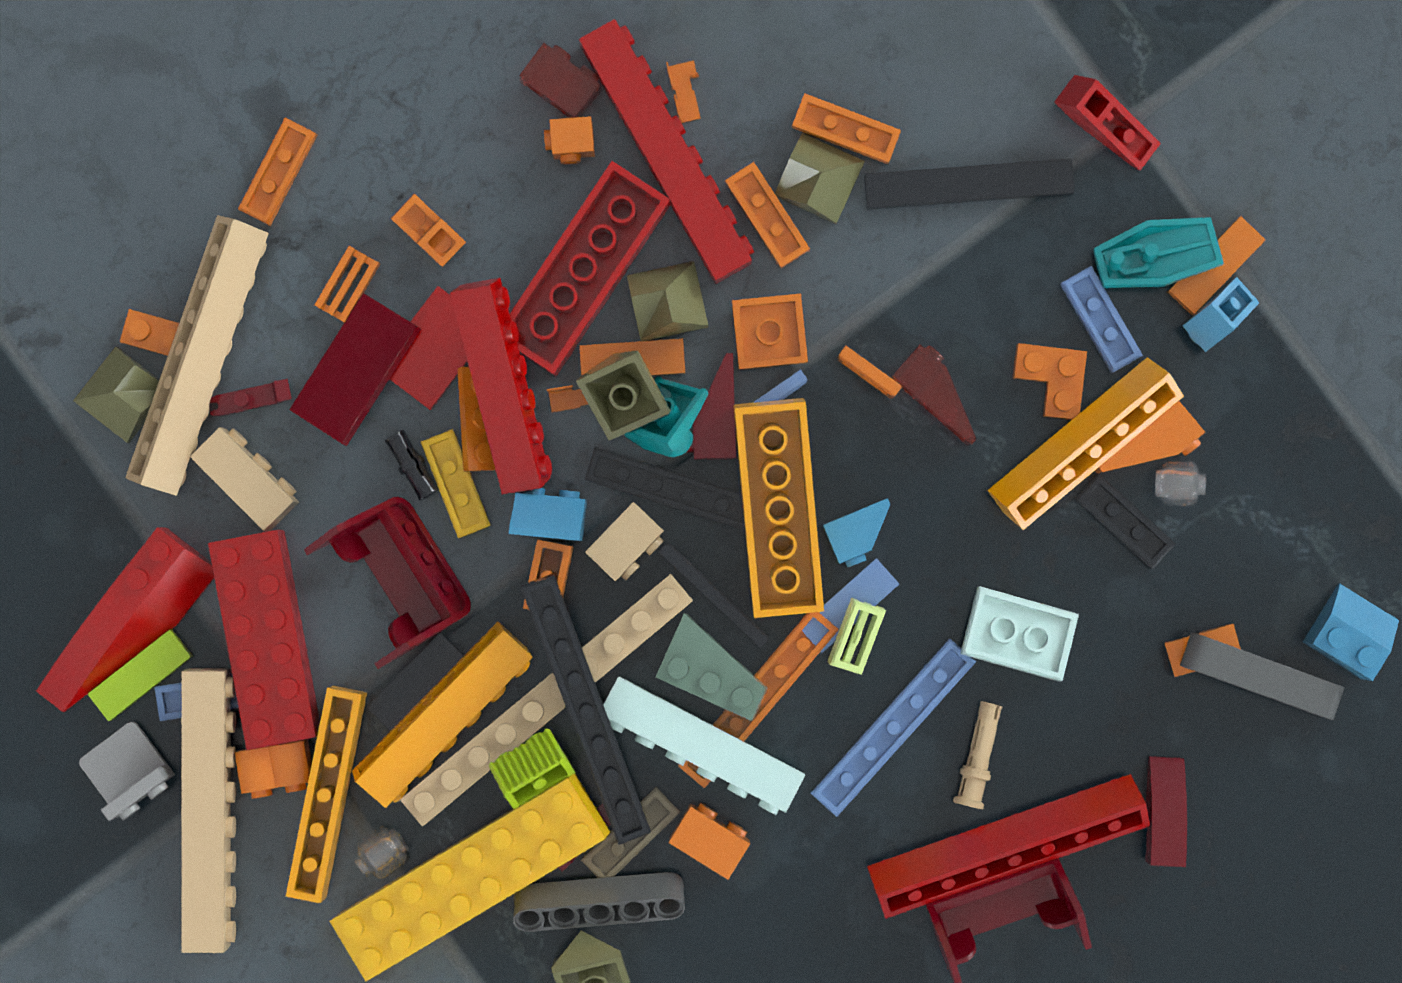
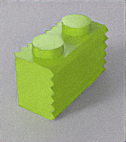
M545 729L543 733L532 735L525 744H520L513 751L501 754L495 762H490L489 768L501 791L514 810L575 773L550 729Z

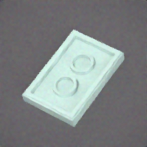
M979 586L976 589L960 654L1061 682L1063 681L1079 614Z

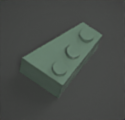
M683 614L656 678L750 721L754 720L768 687L732 656L689 614Z

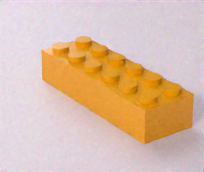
M803 398L735 404L733 406L754 618L823 612L824 603L806 401Z

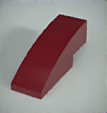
M1148 756L1146 807L1150 826L1147 827L1145 862L1155 866L1186 867L1187 792L1184 758Z

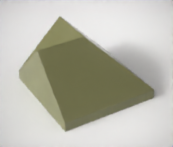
M802 133L788 160L775 195L785 202L837 224L865 161Z
M694 261L627 275L641 342L708 328Z
M115 346L73 401L121 439L129 443L145 423L159 379Z
M638 350L615 353L576 380L609 441L671 412Z
M583 931L579 932L560 957L554 958L551 967L556 983H631L620 950Z

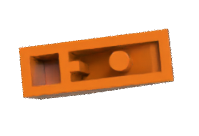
M1178 401L1098 467L1095 472L1101 473L1179 455L1181 452L1186 456L1201 444L1198 438L1205 431L1181 402Z

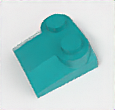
M657 376L654 381L671 410L670 414L625 433L624 436L645 450L668 457H677L686 453L693 442V434L690 428L709 393L704 388L698 389Z

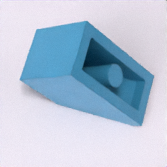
M1236 277L1201 307L1183 327L1188 332L1191 340L1200 345L1206 352L1234 331L1259 304V301Z
M888 498L822 525L837 564L845 562L848 568L867 560L864 553L871 551L890 507Z

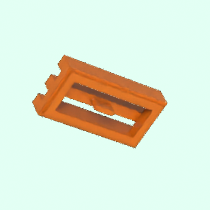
M348 246L316 301L315 306L345 323L368 287L380 263ZM352 258H357L331 305L328 306L326 303ZM366 263L369 267L343 312L337 311L363 264Z
M845 346L837 357V361L888 398H894L902 385L848 346Z

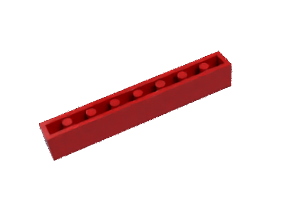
M613 19L579 39L581 49L664 195L670 199L673 211L714 283L717 284L751 265L752 259L750 255L754 253V250L745 235L738 236L733 227L737 223L733 212L728 205L722 207L716 195L720 193L716 182L711 175L705 177L699 165L703 163L700 154L694 145L688 147L682 137L686 133L685 128L677 115L673 117L669 115L665 107L669 101L661 86L654 87L648 78L652 71L644 56L636 57L631 45L635 44V41L626 25L619 27L617 21Z
M1131 774L927 846L916 848L907 853L882 860L867 866L883 914L885 919L1149 827L1150 822L1146 802Z

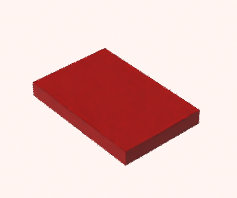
M439 286L436 287L410 321L421 328V330L390 377L392 382L429 410L434 408L457 378V368L465 367L468 363L451 295Z

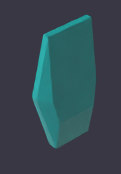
M1211 217L1146 220L1093 249L1103 288L1164 287L1223 266L1224 264Z

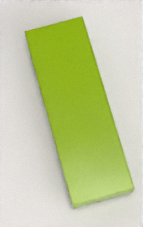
M170 629L89 692L88 696L108 721H112L190 660L193 655L173 629Z

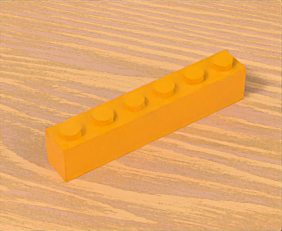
M1147 357L988 489V492L1002 512L1024 530L1184 397L1170 373Z
M498 621L352 770L355 782L385 808L392 801L394 803L398 802L406 794L408 785L416 777L420 778L429 771L433 764L432 760L441 751L444 753L455 744L457 735L465 726L469 728L474 725L481 716V710L489 702L493 703L503 695L506 690L505 685L514 676L516 678L520 677L530 666L529 661L533 657L527 647Z
M331 686L326 690L285 897L321 903L327 898L367 692L338 686Z

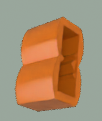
M308 739L234 752L241 794L251 792V798L253 799L273 795V788L285 787L286 793L307 789L306 783L309 781L312 766Z

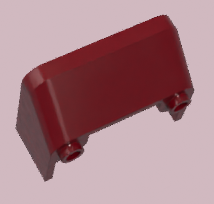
M392 497L334 526L304 549L306 555H309L331 544L337 555L346 562L354 563L364 558L400 617L393 620L388 627L389 638L396 649L374 663L377 669L416 648L470 612L471 602L469 596L413 506L402 497Z
M1059 858L925 905L954 983H962L957 965L969 961L976 953L977 947L973 936L1035 914H1039L1042 923L1051 929H1062L1074 925L1085 950L1092 948L1083 909Z

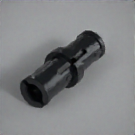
M401 430L388 437L385 443L400 466L398 468L400 474H405L420 501L439 489L423 465L425 462L422 455L418 456L405 434L406 432Z

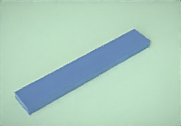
M950 638L810 792L836 817L976 663L971 657L960 654L961 648Z

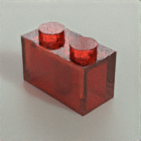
M543 43L519 75L521 83L568 118L582 117L601 92L600 84L596 82L599 77L584 65L579 69L569 61L571 56L558 45H554L551 48Z

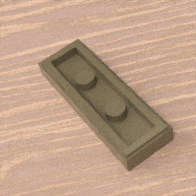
M657 787L640 801L651 833L618 845L612 829L605 840L596 844L581 859L597 878L614 877L680 813V810Z

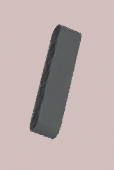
M1192 632L1180 666L1333 721L1345 689L1332 682Z
M671 872L529 884L514 893L513 923L516 928L524 932L672 920L680 917L685 910L683 880L678 874Z

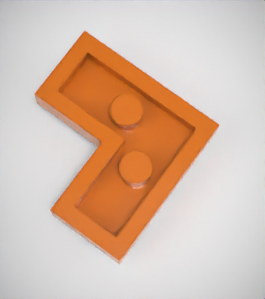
M1021 343L1016 345L1013 379L1047 383L1043 417L1072 420L1080 414L1087 351Z

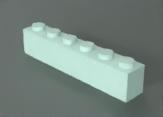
M622 677L617 678L604 703L612 729L622 733L624 728L636 733L637 735L634 740L650 749H653L655 744L668 750L665 757L683 766L686 760L698 766L697 774L715 782L717 777L729 782L727 789L743 798H746L748 793L761 799L758 806L777 815L779 809L787 812L805 777V773Z

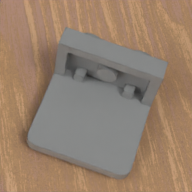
M129 722L84 755L79 761L80 767L108 803V805L101 809L108 821L119 816L122 820L130 817L140 809L137 804L146 796H149L150 799L158 796L168 788L165 782L175 775L136 722Z

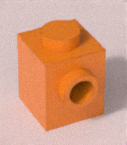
M591 116L549 119L550 129L544 130L545 150H552L554 160L560 159L561 164L581 163V158L595 157Z

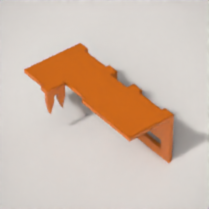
M694 60L669 66L668 62H666L671 89L676 91L674 102L681 123L701 119L695 91L692 90L690 78L699 77Z
M573 385L547 389L552 413L581 408L580 406L589 404L581 389L572 390Z

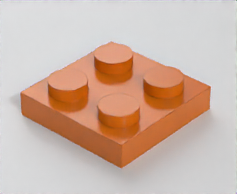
M801 293L732 300L739 370L808 363Z

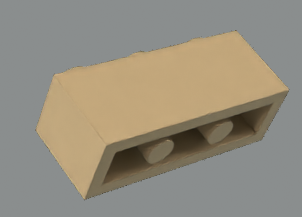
M219 427L190 457L263 531H271L299 503L293 496L297 491L283 477L277 480L269 472L272 466L259 453L253 456L244 447L248 442L234 428L228 431L225 428Z

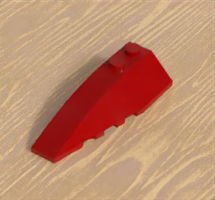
M157 527L94 607L56 660L36 692L60 711L66 712L159 637L180 623L214 580L212 563L168 528Z

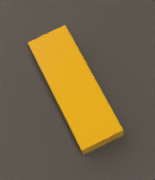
M454 429L421 441L457 537L462 538L490 527L489 518L471 472L463 471L462 449Z

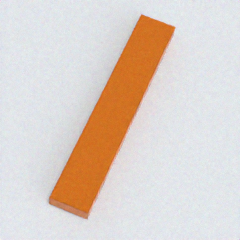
M819 612L806 613L754 675L768 687L754 720L750 721L725 709L712 725L745 741L839 629ZM813 617L829 629L816 646L802 631ZM687 760L684 766L678 764V767L703 788L711 781L696 773L698 766Z

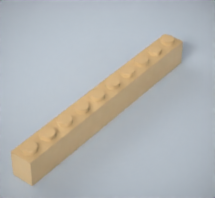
M672 574L582 647L594 682H597L693 601ZM553 672L400 799L422 827L489 772L490 762H495L501 754L513 751L515 747H519L520 744L525 742L566 707Z

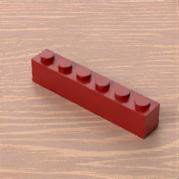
M500 277L462 284L451 291L450 295L501 493L508 494L542 488L551 478L552 463L549 456L544 453L542 445L544 432L541 423L536 421L534 413L535 396L532 389H528L525 377L527 374V364L524 356L519 353L517 325L510 318L508 310L510 296L508 290L502 286Z

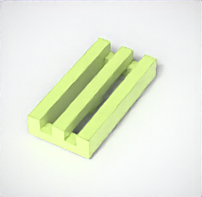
M851 598L827 662L832 666L862 675L886 610L882 607L873 606L870 603H863L858 599ZM858 610H861L856 621L855 627L853 629L852 635L850 637L849 643L845 650L844 656L842 660H840L847 639L851 632L852 626L854 624L855 618L857 616ZM869 613H872L873 616L855 664H851L850 662L861 638Z

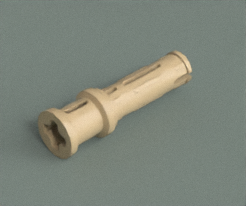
M980 701L969 757L966 765L960 768L959 773L962 775L958 796L953 798L954 803L984 809L982 797L986 781H990L991 778L990 771H987L1003 706Z

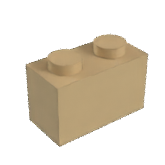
M633 502L585 553L614 581H617L620 577L626 581L640 567L636 560L644 552L650 556L664 542L660 537L664 530Z

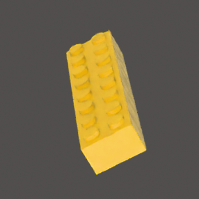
M574 773L519 808L508 811L341 911L330 920V923L366 982L605 840L610 830Z

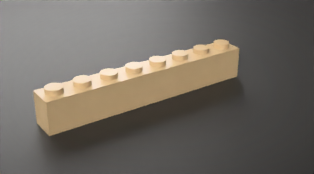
M217 215L129 465L126 479L176 496L179 488L184 484L190 456L195 452L198 445L197 437L202 422L205 421L209 414L210 399L221 379L220 371L224 359L232 348V337L236 325L243 316L245 299L248 291L254 285L255 271L259 259L266 251L268 232L236 219Z
M188 668L182 671V953H224L231 946V942H235L236 922L231 921V907H235L236 887L231 886V873H234L236 869V853L231 851V838H234L236 834V818L231 816V803H234L236 800V783L231 782V768H235L236 765L234 753L236 748L231 747V733H235L236 713L231 712V698H235L236 695L234 680L231 677V668Z

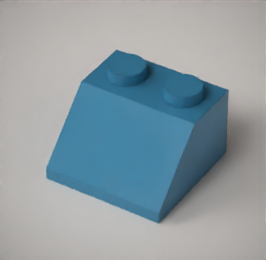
M545 488L527 490L524 493L516 492L509 534L583 541L587 500L579 499L580 492L559 490V497L545 495Z
M1338 584L1304 638L1303 643L1360 679L1373 681L1392 650L1399 620L1345 586Z

